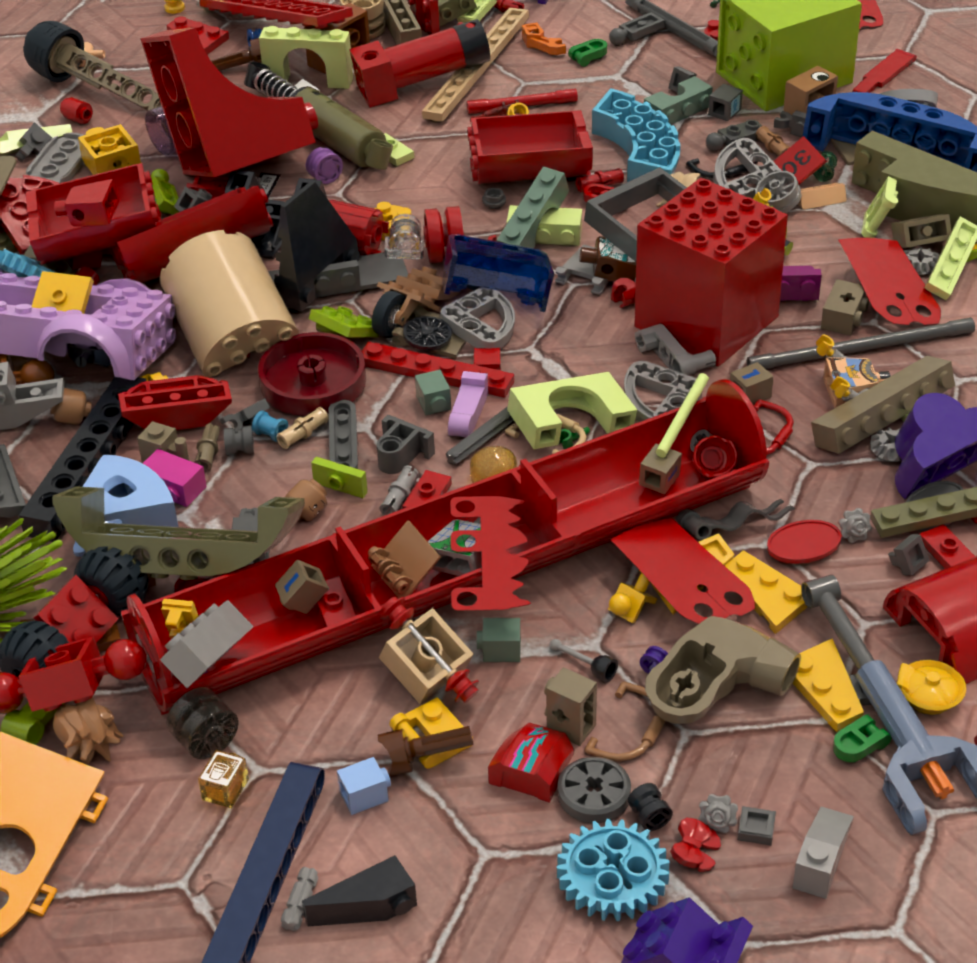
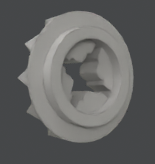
M910 247L909 250H903L918 275L932 273L938 260V253L932 252L930 248L922 249V247L917 249Z
M888 427L886 431L879 430L875 435H872L870 442L872 452L879 458L887 461H902L895 448V438L900 429L892 430Z

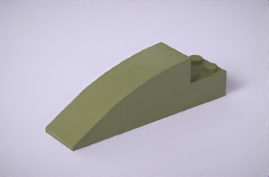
M871 131L856 142L852 175L853 184L878 193L888 176L897 180L898 203L893 209H890L886 216L905 221L931 215L949 214L951 231L960 216L977 225V172L875 131Z

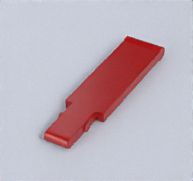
M895 49L893 53L863 76V81L854 87L852 92L870 93L876 87L882 88L911 63L915 62L917 56L900 49Z

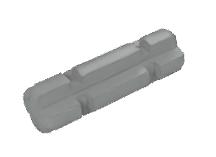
M303 867L299 871L297 876L299 881L295 882L286 904L288 908L284 910L281 917L282 927L286 930L297 931L300 928L303 920L301 916H304L302 900L312 896L313 891L311 889L315 888L318 881V872L314 868Z

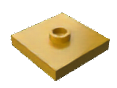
M42 271L32 308L55 307L57 311L80 310L84 314L94 281L91 277Z

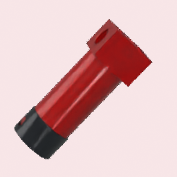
M478 19L466 23L459 22L450 29L383 49L379 41L349 49L357 87L369 108L397 100L398 88L456 70L489 62L491 58L487 36Z

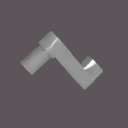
M663 324L654 325L635 332V341L639 351L643 353L653 350L671 370L692 375L697 370L716 365V357L712 350L695 355L687 354L685 349Z

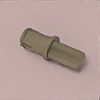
M212 423L206 425L202 439L197 442L196 447L198 453L194 463L203 466L204 472H206V468L208 471L211 470L214 455L219 449L217 440L220 428Z

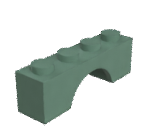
M543 166L497 239L502 258L524 265L535 247L536 232L543 215L550 208L559 209L569 193L565 173Z

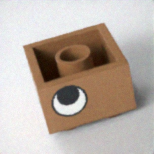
M816 66L786 81L784 111L791 115L796 110L807 113L808 104L812 101L836 94L838 76L820 66Z

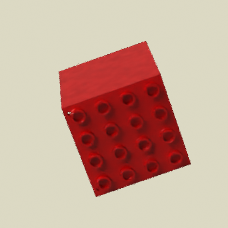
M699 178L637 224L634 327L642 330L654 325L663 324L686 352L695 355L712 350L716 357L715 366L719 367L779 316L788 214L755 201L753 198L736 193L729 188L717 185L708 179Z

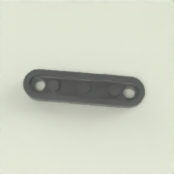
M341 400L329 406L330 461L358 469L356 406L349 400Z

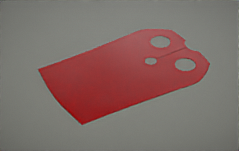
M880 238L838 239L873 309L893 324L909 325L914 321L923 325L939 323L941 309L930 291L924 288V282L898 241ZM896 293H901L904 299L897 298ZM893 305L899 308L902 313L901 316H892L888 313L886 307ZM921 305L928 308L931 315L929 317L920 315L916 311V306Z
M673 518L637 526L611 539L672 607L686 619L700 624L708 618L700 616L695 612L694 606L700 603L711 607L713 610L712 616L727 618L730 615L742 616L755 609L754 598L750 588L709 553ZM704 585L708 591L701 592L697 589V586ZM726 592H735L742 597L743 602L740 605L730 604L725 600L724 594Z

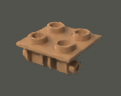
M409 520L406 521L385 549L374 546L368 551V560L372 563L371 566L398 599L411 595L441 558Z

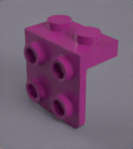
M783 266L780 301L819 300L822 277L821 269H814L812 266Z

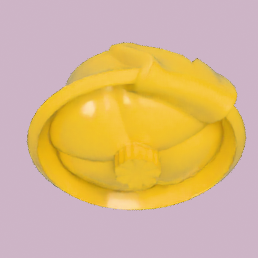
M919 660L910 664L902 663L900 665L896 683L910 706L915 710L929 715L941 714L955 707L964 699L966 683L961 674L950 665L935 660Z

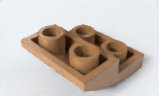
M423 266L422 270L412 268L411 273H408L407 277L397 275L395 282L404 286L403 288L418 290L424 293L425 296L436 300L451 299L465 289L464 285L457 282V277L445 273L443 277L436 275L437 270Z

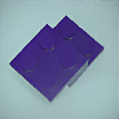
M690 897L675 903L670 902L662 908L654 911L648 910L641 915L637 921L636 926L638 929L633 939L623 950L624 957L621 963H737L753 925L744 917L718 924Z

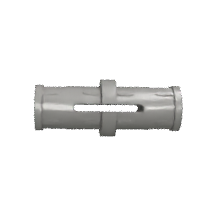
M407 465L402 468V472L397 480L389 486V494L379 507L383 515L388 507H391L388 514L398 511L402 502L406 501L411 493V487L419 477L417 469H414L412 474L408 476L412 466Z

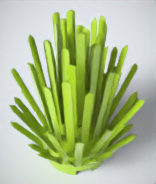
M24 518L18 519L9 527L8 525L4 528L2 527L0 529V541L20 526ZM33 526L0 546V612L56 594L53 591L47 592V589L44 588L35 590L33 586L60 576L61 572H64L67 567H59L17 585L63 560L59 557L53 560L51 556L43 560L39 559L61 547L63 542L59 539L36 550L56 537L55 532L47 534V531L6 552L33 532ZM19 611L0 614V621L23 617L26 615V612ZM24 622L0 623V631H10Z

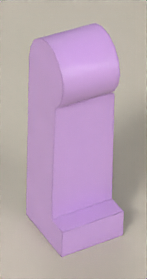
M463 371L461 387L449 417V436L466 438L473 433L488 396V374Z

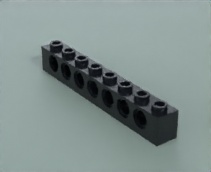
M114 377L19 514V518H24L21 524L23 532L33 526V532L28 537L34 538L47 531V534L55 532L56 537L50 540L54 542L66 530L54 508L53 496L76 486L83 487L103 455H116L118 447L127 438L130 429L134 425L133 422L122 417L118 394L127 392L130 388L147 381L146 378L137 377L135 380Z

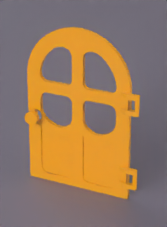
M0 732V829L16 828L23 831L32 840L35 846V854L26 870L20 874L14 875L0 870V891L5 892L9 897L5 906L0 910V938L10 932L21 921L26 912L40 917L44 916L58 891L55 887L44 884L50 870L79 819L95 823L108 801L107 796L95 792L104 777L105 771ZM91 801L98 803L93 813L86 811ZM40 892L47 895L41 906L34 904Z

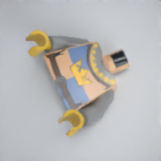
M823 334L816 341L817 353L820 356L826 355L823 379L834 408L891 376L889 371L875 372L871 360L868 358L844 356L836 348H832L834 341L828 335Z

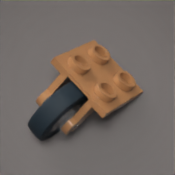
M389 281L388 285L378 282L377 287L384 290V293L374 306L372 328L376 334L385 338H392L395 336L392 335L393 329L395 327L402 328L418 305L438 313L441 312L442 308L434 304L435 299L425 296L424 293L412 288L408 290L403 288L404 286Z

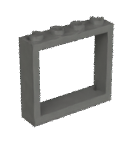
M659 167L588 200L584 221L636 262L637 236L612 216L657 194L668 202L687 187Z

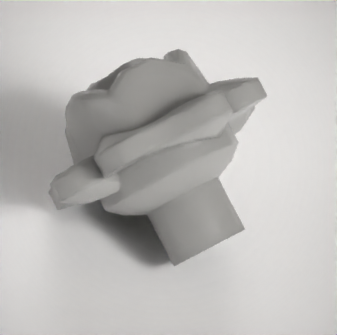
M861 508L845 511L843 514L844 518L838 522L841 527V537L848 538L850 543H854L857 540H866L867 533L872 530L869 522L870 514L863 513Z
M710 794L707 801L700 802L701 814L698 820L708 825L710 830L713 829L714 831L727 833L729 826L737 824L736 812L738 811V806L735 803H731V798L728 795L716 796Z

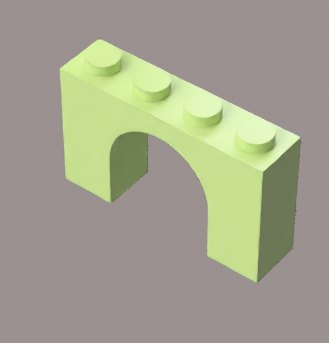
M276 26L263 28L259 37L261 60L276 75L288 81L290 76L288 53L297 48H306L317 53L324 61L328 88H350L353 80V68L349 51L351 49L349 31H342L340 29L330 31L316 28L299 29L297 27L278 28Z
M609 372L510 388L507 408L533 449L559 445L562 422L554 412L555 409L564 407L582 409L592 414L607 434L635 424L637 413L636 407Z

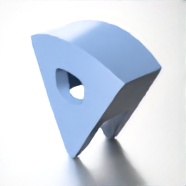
M103 455L83 487L104 488L105 523L179 527L171 493L157 473L148 466L127 457ZM75 541L73 546L74 554L77 557H82L86 550Z

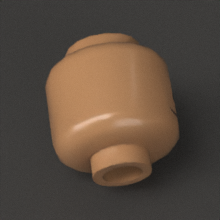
M64 388L63 401L50 408V414H54V419L57 422L79 425L83 417L89 415L91 402L86 401V394L83 391Z
M313 479L309 481L300 480L285 496L305 498V506L299 519L301 518L308 522L312 521L327 505L326 490Z

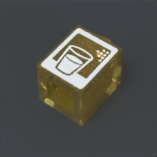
M215 750L198 778L202 800L232 809L249 780L246 758L240 757L235 753Z

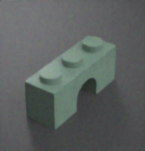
M694 76L678 83L677 96H670L660 91L644 98V102L650 103L653 110L663 112L668 117V122L671 125L709 108V95L712 94L713 87Z

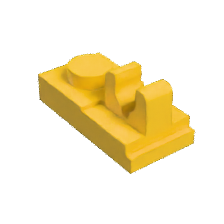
M163 599L161 610L169 637L172 639L199 616L193 601Z

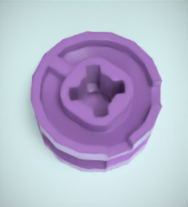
M327 147L314 149L309 154L305 164L308 174L316 180H321L323 184L334 182L341 174L343 168L341 158Z

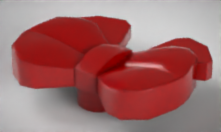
M686 817L678 825L682 840L679 843H675L670 850L672 858L683 866L697 868L699 872L710 871L716 864L715 860L700 851V848L718 850L721 847L720 838L713 829L710 830L709 826L702 821Z

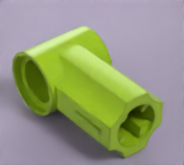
M27 702L21 710L15 709L5 715L1 723V732L36 745L44 734L45 725L54 716L57 709L48 712L40 709L32 712Z

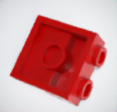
M407 0L421 30L428 32L429 35L440 32L438 0Z

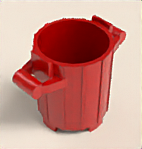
M329 200L356 237L359 254L364 256L381 253L378 248L383 233H389V222L384 221L383 212L374 208Z

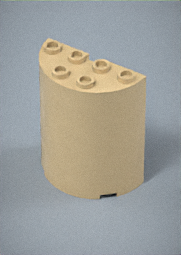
M218 230L198 235L179 246L169 256L170 262L166 268L161 270V287L165 294L172 295V304L175 305V317L204 377L216 376L222 371L244 362L248 353L252 351L258 353L265 352L275 343L287 341L299 333L254 243L249 237L240 232L225 234L224 230Z

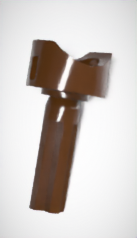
M259 38L250 40V50L211 60V62L219 71L243 65L250 61L262 63Z
M470 726L418 737L412 740L406 737L404 729L378 734V742L387 749L391 757L392 765L388 769L389 777L412 772L414 758L474 745Z

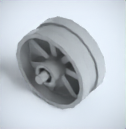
M776 171L766 175L758 182L755 188V194L757 192L761 194V191L767 188L771 192V199L768 201L770 207L773 206L783 213L793 209L802 197L797 178L788 171Z

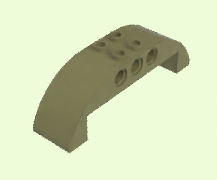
M76 486L53 496V505L67 532L87 552L98 547L108 546V550L114 547L122 550L120 553L122 556L126 553L131 556L135 555L131 561L135 564L136 559H139L142 563L140 565V573H151L152 578H167L170 574L180 575L182 580L198 579V576H214L242 568L278 545L290 533L299 519L305 506V498L274 497L258 506V531L105 523L104 488Z

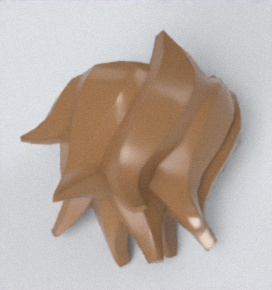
M93 697L76 705H61L54 714V732L64 744V747L67 748L66 757L74 759L79 754L81 756L80 760H83L82 763L89 765L95 752L106 760L111 761L109 743H120L119 738H123V734L118 730L113 720L112 712L108 708L96 704Z

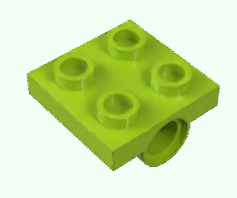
M323 306L322 309H311L309 320L316 322V330L318 332L331 333L348 338L379 336L373 331L371 318L353 315V310L338 306V309Z

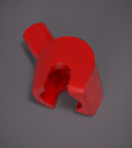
M629 278L616 280L612 286L611 300L615 303L623 301L620 308L635 303L636 283Z

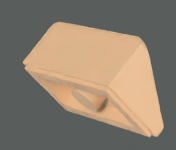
M831 183L801 189L802 197L798 205L802 209H810L845 202L847 200L845 184Z

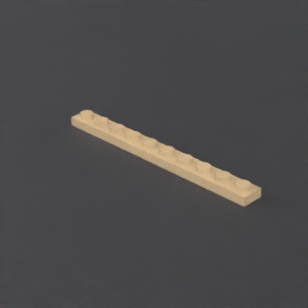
M509 8L486 35L490 48V61L470 68L456 70L422 110L423 119L434 122H443L528 20L529 10Z

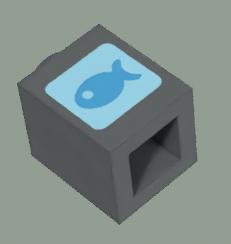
M722 84L709 95L708 115L729 121L742 109L743 90Z

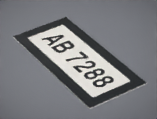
M261 172L257 179L260 189H264L268 198L281 174Z

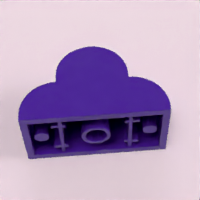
M928 393L918 398L895 438V448L902 459V463L895 474V485L904 499H907L918 488L932 482L941 481L977 462V407L965 409L957 400L942 393Z

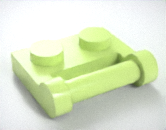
M889 176L864 214L861 230L864 238L876 237L880 224L890 209H893L898 203L897 180Z

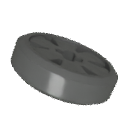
M602 757L581 758L566 766L559 776V803L567 814L577 820L587 823H593V821L603 823L606 822V819L613 820L621 815L629 805L628 797L631 793L629 775L624 768L612 760ZM590 787H592V788L594 789V790L591 791V792L588 790V788H590Z

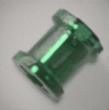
M829 151L820 153L825 159L829 158L828 163L826 162L813 173L816 179L822 182L833 178L834 168L837 165L836 155Z

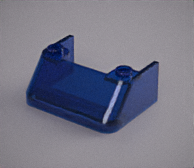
M449 235L442 279L444 294L450 295V291L461 292V289L467 288V285L516 293L517 297L521 299V303L526 305L538 303L540 311H546L554 277V271L547 253L534 248L464 235Z

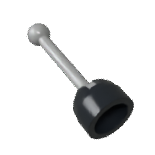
M559 639L550 641L549 645L553 651L560 650L590 664L592 674L597 679L607 683L615 676L618 668V661L607 655H600L592 659L562 645Z

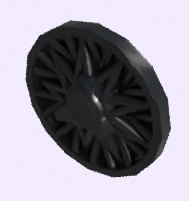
M421 316L406 323L403 337L406 343L413 348L432 351L441 349L450 342L452 330L449 324L442 319L433 316Z

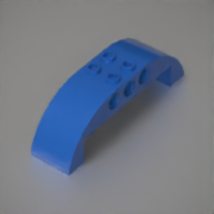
M867 92L828 95L808 104L803 136L818 151L823 152L831 138L856 145V142L868 133L875 131L977 172V126L959 115L939 108Z

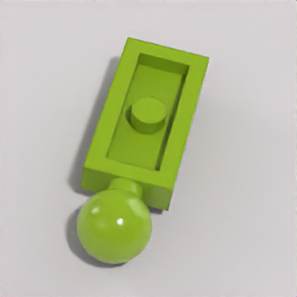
M164 169L154 170L151 174L152 186L160 211L172 215L178 213L179 211L174 206L179 197L175 186L168 183L169 174Z

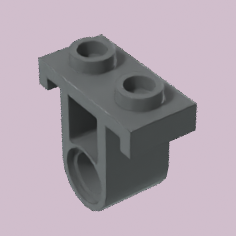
M387 415L382 420L383 436L377 441L378 467L382 472L387 474L401 472L402 468L407 466L420 452L424 453V458L428 460L435 454L434 432L391 415Z

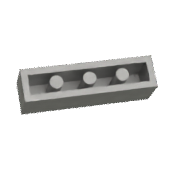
M229 600L219 607L214 603L165 645L168 652L160 661L188 688L254 626Z

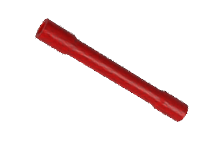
M574 88L532 95L470 100L466 102L468 114L508 109L515 103L535 106L577 102L578 94L577 89Z

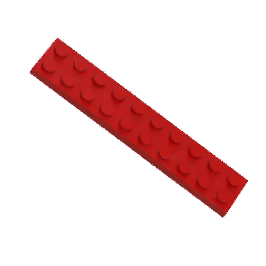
M199 0L200 6L207 7L210 11H230L231 14L242 13V16L254 15V18L265 17L266 20L277 19L278 22L289 21L290 24L302 23L304 27L313 25L316 29L328 27L327 24L331 22L334 24L343 23L345 18L353 16L352 7L308 0Z

